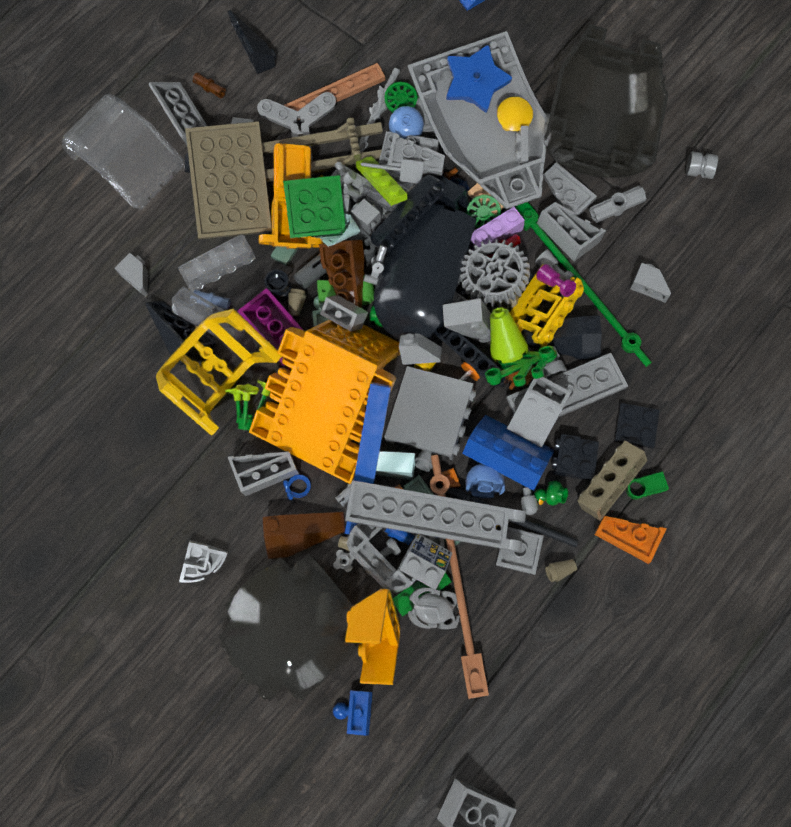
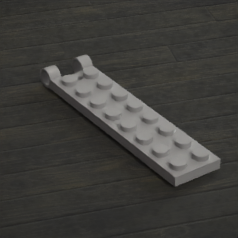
M352 480L345 521L521 552L522 541L506 539L508 520L524 523L526 512ZM496 525L501 527L499 531L496 530Z

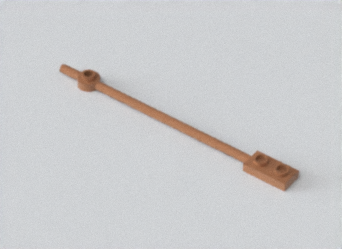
M434 455L431 456L434 477L430 481V488L438 496L446 497L445 493L449 490L450 483L448 478L442 475L439 456ZM442 482L444 486L439 489L436 487V484ZM446 539L447 549L452 552L450 566L467 653L466 656H461L468 699L488 696L481 653L475 654L455 543L454 540Z

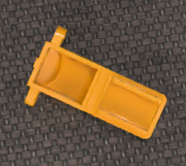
M277 143L274 146V199L271 209L272 235H259V244L286 247L287 249L319 248V244H324L323 239L311 236L290 238L283 181L311 178V148L309 146Z

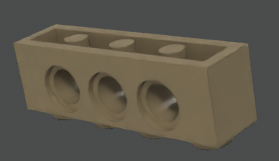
M627 441L618 446L612 458L604 463L600 473L592 478L589 487L579 495L577 501L581 509L601 521L648 461L645 452ZM598 493H603L601 496L596 497Z

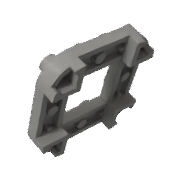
M364 524L355 525L349 533L347 546L351 555L383 588L390 589L391 592L396 593L410 587L417 579L399 569L396 570L369 542L382 528ZM422 535L444 548L443 538Z

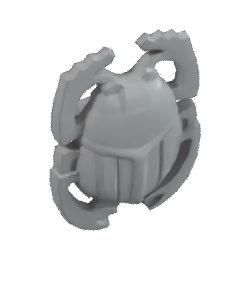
M419 588L411 594L409 600L415 605L412 611L408 612V616L414 625L430 629L437 628L438 623L439 629L457 628L460 616L457 615L455 619L453 615V609L457 604L456 594L441 591L440 595V591L433 588ZM427 591L430 592V593L424 594V595H422L420 598H418V596H419L421 593L427 592ZM447 596L453 599V604L446 599ZM416 616H418L423 622L427 624L425 625L421 623ZM451 618V623L445 625L444 622Z

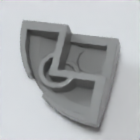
M190 540L179 582L191 583L204 580L206 575L211 572L215 573L222 566L228 552L211 545Z

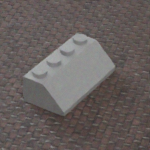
M180 82L149 83L156 98L187 145L185 128L207 126Z

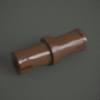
M198 72L194 74L193 83L201 86L207 93L211 92L220 99L225 96L226 89L216 84L211 78L207 79Z

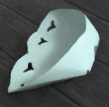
M344 214L346 227L344 233L314 237L323 239L322 241L329 247L349 237L356 236L360 229L351 214Z

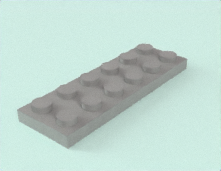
M612 353L548 379L571 391L559 417L628 387ZM528 388L507 396L506 399L513 414H515Z

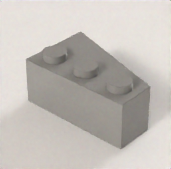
M556 202L541 212L537 222L573 261H576L600 243L606 232L602 228L598 229L591 225L590 221L578 218L574 212Z

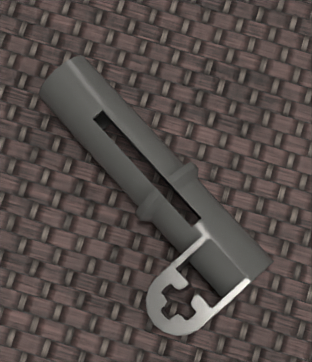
M357 224L360 232L356 236L349 237L343 241H364V261H371V258L376 255V246L371 243V237ZM320 254L293 275L296 282L304 290L327 272L322 267Z

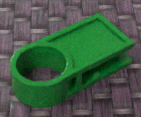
M659 472L633 479L627 486L626 493L631 499L637 500L669 490L664 473ZM637 482L642 485L644 491L641 496H635L631 493L630 485Z

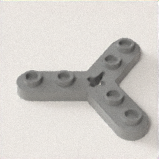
M324 92L299 111L272 100L263 99L258 103L257 109L262 118L291 129L293 138L310 135L309 127L335 108L336 98L332 93ZM297 119H301V122H304L301 123V131H299L296 124ZM311 148V162H312L313 156H312V148Z

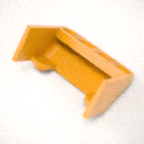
M380 589L352 606L351 611L347 612L348 627L345 641L349 643H362L358 647V655L361 656L363 661L360 683L393 685L400 641V624L390 589Z

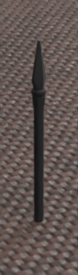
M436 485L439 489L443 488V486ZM449 487V490L445 493L448 498L490 505L475 497L472 498V495H467L461 489ZM525 519L524 523L511 521L577 547L579 540Z

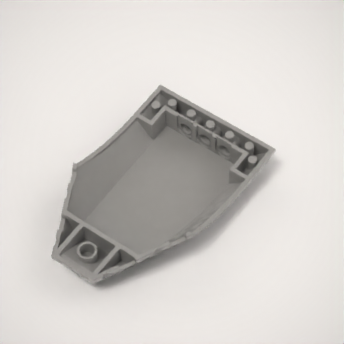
M507 31L408 65V70L432 129L445 154L506 209L542 196L549 118H547L526 79ZM488 45L494 65L512 76L511 83L494 92L487 113L475 104L464 100H447V93L453 81L447 57H471ZM509 97L525 99L533 110V118L528 127V163L518 166V161H515L516 150L519 147L515 139L516 133H519V131H505L497 118V110L500 103Z

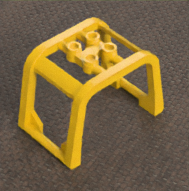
M230 309L207 317L163 364L156 375V379L161 393L206 432L213 435L219 427L214 423L210 413L226 394L225 390L230 389L254 363H277L282 356L277 354L278 350L235 309ZM229 323L238 331L244 329L262 346L259 349L260 352L250 354L219 324ZM208 329L243 360L233 372L227 367L224 360L219 359L213 354V350L210 347L204 346L198 341ZM192 346L199 351V355L202 358L206 359L201 363V366L197 361L191 360L185 355ZM179 360L186 365V369L189 372L195 373L200 378L202 384L210 386L215 391L206 403L170 373ZM212 368L228 377L221 385L214 381L213 375L207 373ZM184 396L188 401H190L196 408L200 410V413L198 414L181 398Z

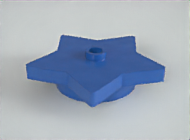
M488 45L471 57H447V63L453 76V81L447 93V100H464L475 104L487 113L494 92L512 81V76L494 65Z

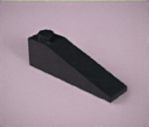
M231 10L227 11L230 22L257 75L276 67L274 50L269 49L267 43Z
M146 302V307L170 355H172L196 328L192 326V321L179 317V312L165 302ZM207 332L198 340L204 346L211 349L217 344ZM194 346L185 354L194 361L202 358ZM179 360V365H185L182 361Z
M600 316L564 319L562 326L557 329L553 340L547 346H555L558 354L573 356L579 360L599 358L602 336ZM546 322L538 323L537 326L543 329ZM526 329L522 330V335L529 347L542 348L540 343H534L532 339L533 332Z

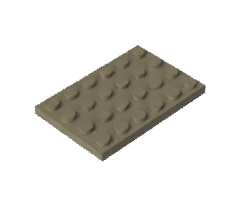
M259 121L185 128L198 239L272 232Z

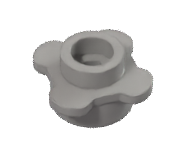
M338 550L333 567L350 572L355 558L351 553H344L342 550Z

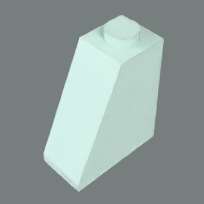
M380 452L376 475L413 480L416 462L415 453Z

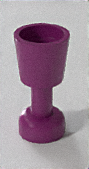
M543 265L537 272L538 281L552 287L557 285L560 287V293L563 296L569 297L574 293L576 283L570 279L565 281L560 279V274L550 265Z

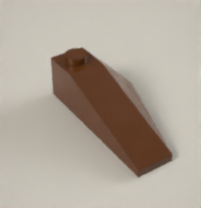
M362 240L342 241L329 247L326 244H319L321 264L323 269L327 271L329 284L333 286L336 296L338 295L362 308L364 276Z

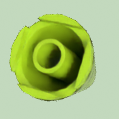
M502 307L496 308L490 314L491 358L495 362L501 360L502 363L517 361L523 357L525 351L526 353L528 352V344L509 310Z

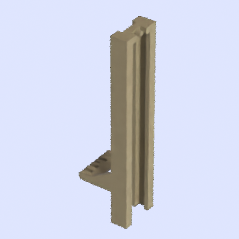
M348 118L344 125L334 131L262 143L263 154L274 153V146L277 143L314 146L349 139L351 155L311 162V175L335 171V163L337 162L352 168L356 167L357 161L372 156L379 163L382 149L361 153L359 151L358 138L381 134L383 130L381 122L355 127L354 118ZM274 168L265 170L266 183L274 181Z

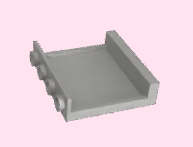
M407 366L384 438L386 442L391 444L397 442L448 456L450 460H453L454 455L457 456L459 453V438H463L466 426H463L464 421L469 419L470 401L474 402L476 396L473 383Z

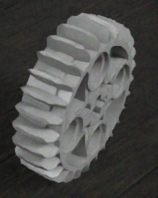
M489 239L488 244L485 245L481 241V247L474 245L475 251L469 249V255H464L465 260L461 262L463 267L460 268V280L466 294H471L472 300L477 297V299L481 298L485 305L490 302L492 307H494L495 303H498L501 307L503 301L508 305L510 298L515 301L516 295L521 297L522 291L526 290L530 277V265L527 257H524V252H519L518 246L513 248L512 242L506 245L505 239L502 243H499L498 239H496L495 243H491ZM494 254L492 258H489L486 255ZM506 256V257H508V258H507V259H501L500 257ZM513 262H516L519 272L510 268ZM477 263L482 264L481 266H478V267L475 266V264H477ZM471 274L479 277L476 284L473 283ZM513 279L515 282L510 283L508 280ZM484 286L489 287L488 290H482L481 288ZM498 287L505 290L495 293Z

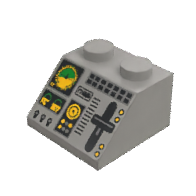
M416 534L398 569L436 590L446 572L452 552L426 537Z

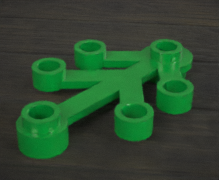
M544 346L538 352L528 351L526 353L525 351L523 357L514 362L502 363L500 360V367L505 370L500 371L499 368L487 370L485 372L486 380L490 385H497L503 377L519 371L513 377L514 385L518 387L523 386L526 383L525 376L532 365L538 363L536 367L531 369L532 377L534 379L542 378L545 365L557 357V351L553 346Z

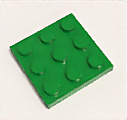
M340 175L283 181L290 238L337 234L346 231Z

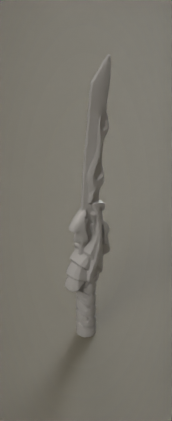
M394 68L384 88L379 86V90H377L378 101L373 104L372 108L369 107L371 116L367 125L374 124L377 119H380V115L387 110L384 101L385 92L390 85L395 83L400 73L399 69ZM369 136L361 137L359 151L361 153L368 146L367 140Z

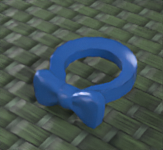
M295 475L289 481H283L289 500H292L293 497L302 498L306 496L311 488L309 479L304 475ZM300 479L306 483L307 488L303 493L291 492L289 487L295 480Z

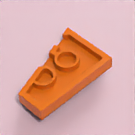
M604 516L594 535L649 564L667 528H656L648 524H636L628 520Z

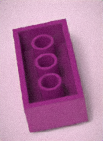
M267 288L237 311L277 350H279L286 329L295 327L303 330ZM282 356L278 362L281 364L283 368L291 370L292 368L282 363Z

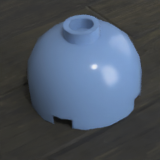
M399 107L390 116L389 131L400 135V138L406 140V136L409 135L418 137L422 135L424 128L423 117L414 107Z
M480 463L472 467L468 472L466 491H471L472 496L479 498H492L498 492L501 495L505 491L504 475Z

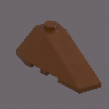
M344 512L263 517V533L268 559L290 557L295 555V553L345 532Z

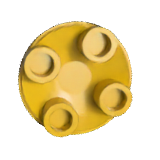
M509 97L500 103L497 110V118L505 131H520L521 126L529 127L533 118V110L525 99Z

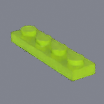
M372 156L356 162V168L391 206L407 200V193L385 169L361 166L362 162L380 165Z

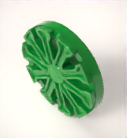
M405 82L393 83L385 92L384 101L386 107L392 113L404 105L415 108L417 104L416 90Z
M481 194L475 196L469 202L466 214L471 217L477 216L475 218L477 220L475 228H480L485 225V220L491 221L490 216L496 218L501 215V208L495 198L488 194ZM489 198L490 201L486 205V199Z

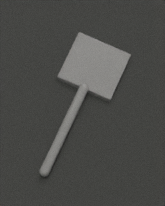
M402 159L401 168L364 162L361 163V166L400 171V181L419 184L422 180L424 162Z

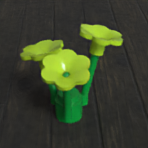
M259 380L257 383L263 387L261 393L263 395L257 410L263 407L266 397L270 394V391L265 389L266 383ZM250 384L237 385L234 389L225 390L226 393L234 395L237 410L236 423H238V429L250 430L254 418H252V414L247 413L248 401L251 394H257L259 391L258 387ZM244 400L243 413H241L240 401Z

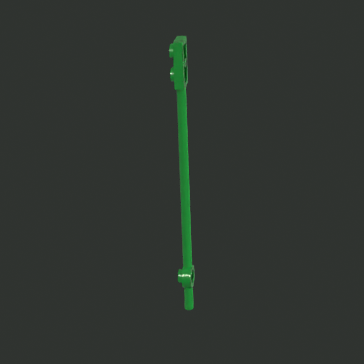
M528 202L515 206L525 220L524 230L527 231L532 228L566 271L572 272L575 280L576 278L581 279L584 293L622 337V349L627 353H635L645 367H648L652 362L640 348L641 338L635 333H627L537 224L540 216ZM629 340H634L635 344L629 343Z

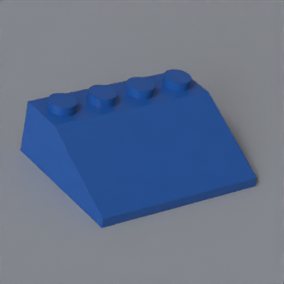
M485 415L469 437L462 454L493 468L502 475L534 491L554 449L544 444L542 447H539L507 430V425Z

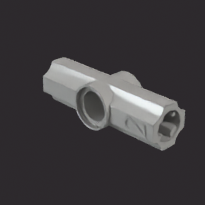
M637 186L624 193H615L612 198L590 207L591 218L598 223L613 215L619 216L625 210L645 202L647 199L645 191L642 187Z

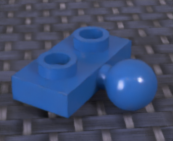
M350 690L349 707L342 702L337 703L333 707L335 718L342 720L348 716L347 734L369 735L372 692Z

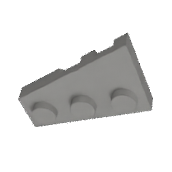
M396 133L393 134L387 166L401 168L402 159L424 162V174L442 176L445 155L427 147H420L414 141L400 138V135Z
M557 162L544 173L543 178L559 204L574 212L575 216L578 217L596 200L597 196Z

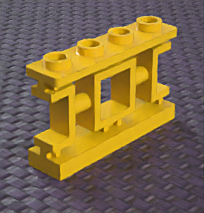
M536 273L518 299L517 305L510 311L520 332L523 329L533 332L532 339L534 343H540L541 347L547 346L553 340L557 329L562 326L567 314L572 311L576 300L582 296L584 287L581 279L576 278L575 280L574 277L570 278V280L576 283V289L571 296H564L562 299V297L557 296L560 292V287L557 285L553 286L550 293L544 291L547 284L538 281ZM543 299L554 303L547 314L536 310ZM527 314L533 317L530 323L524 321ZM540 320L546 322L543 329L537 326Z

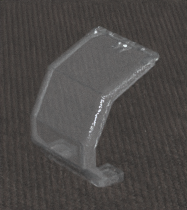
M110 93L105 94L62 139L63 149L73 160H76L78 157L82 158L101 174L132 207L139 208L140 210L150 202L149 196L153 199L162 189L160 184L165 186L174 177L173 171L177 174L185 166L183 163L184 159L147 119L125 101Z

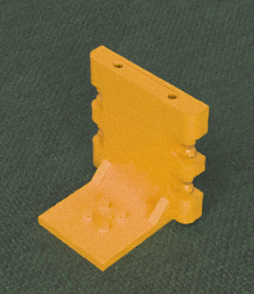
M327 320L306 332L290 327L285 330L277 354L283 356L282 363L292 368V370L279 368L278 373L269 375L265 389L271 391L270 398L279 402V405L267 402L266 407L259 408L256 411L249 433L351 484L355 476L360 447L351 441L354 440L359 443L361 441L366 412L365 406L367 405L370 384L373 382L391 386L392 390L396 377L383 369L386 364L400 355L399 341L364 324L362 329L349 331L331 320Z

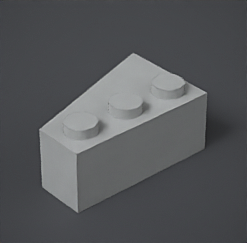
M481 298L443 305L444 327L475 341H490L491 313Z
M290 452L228 457L240 491L245 496L299 474Z

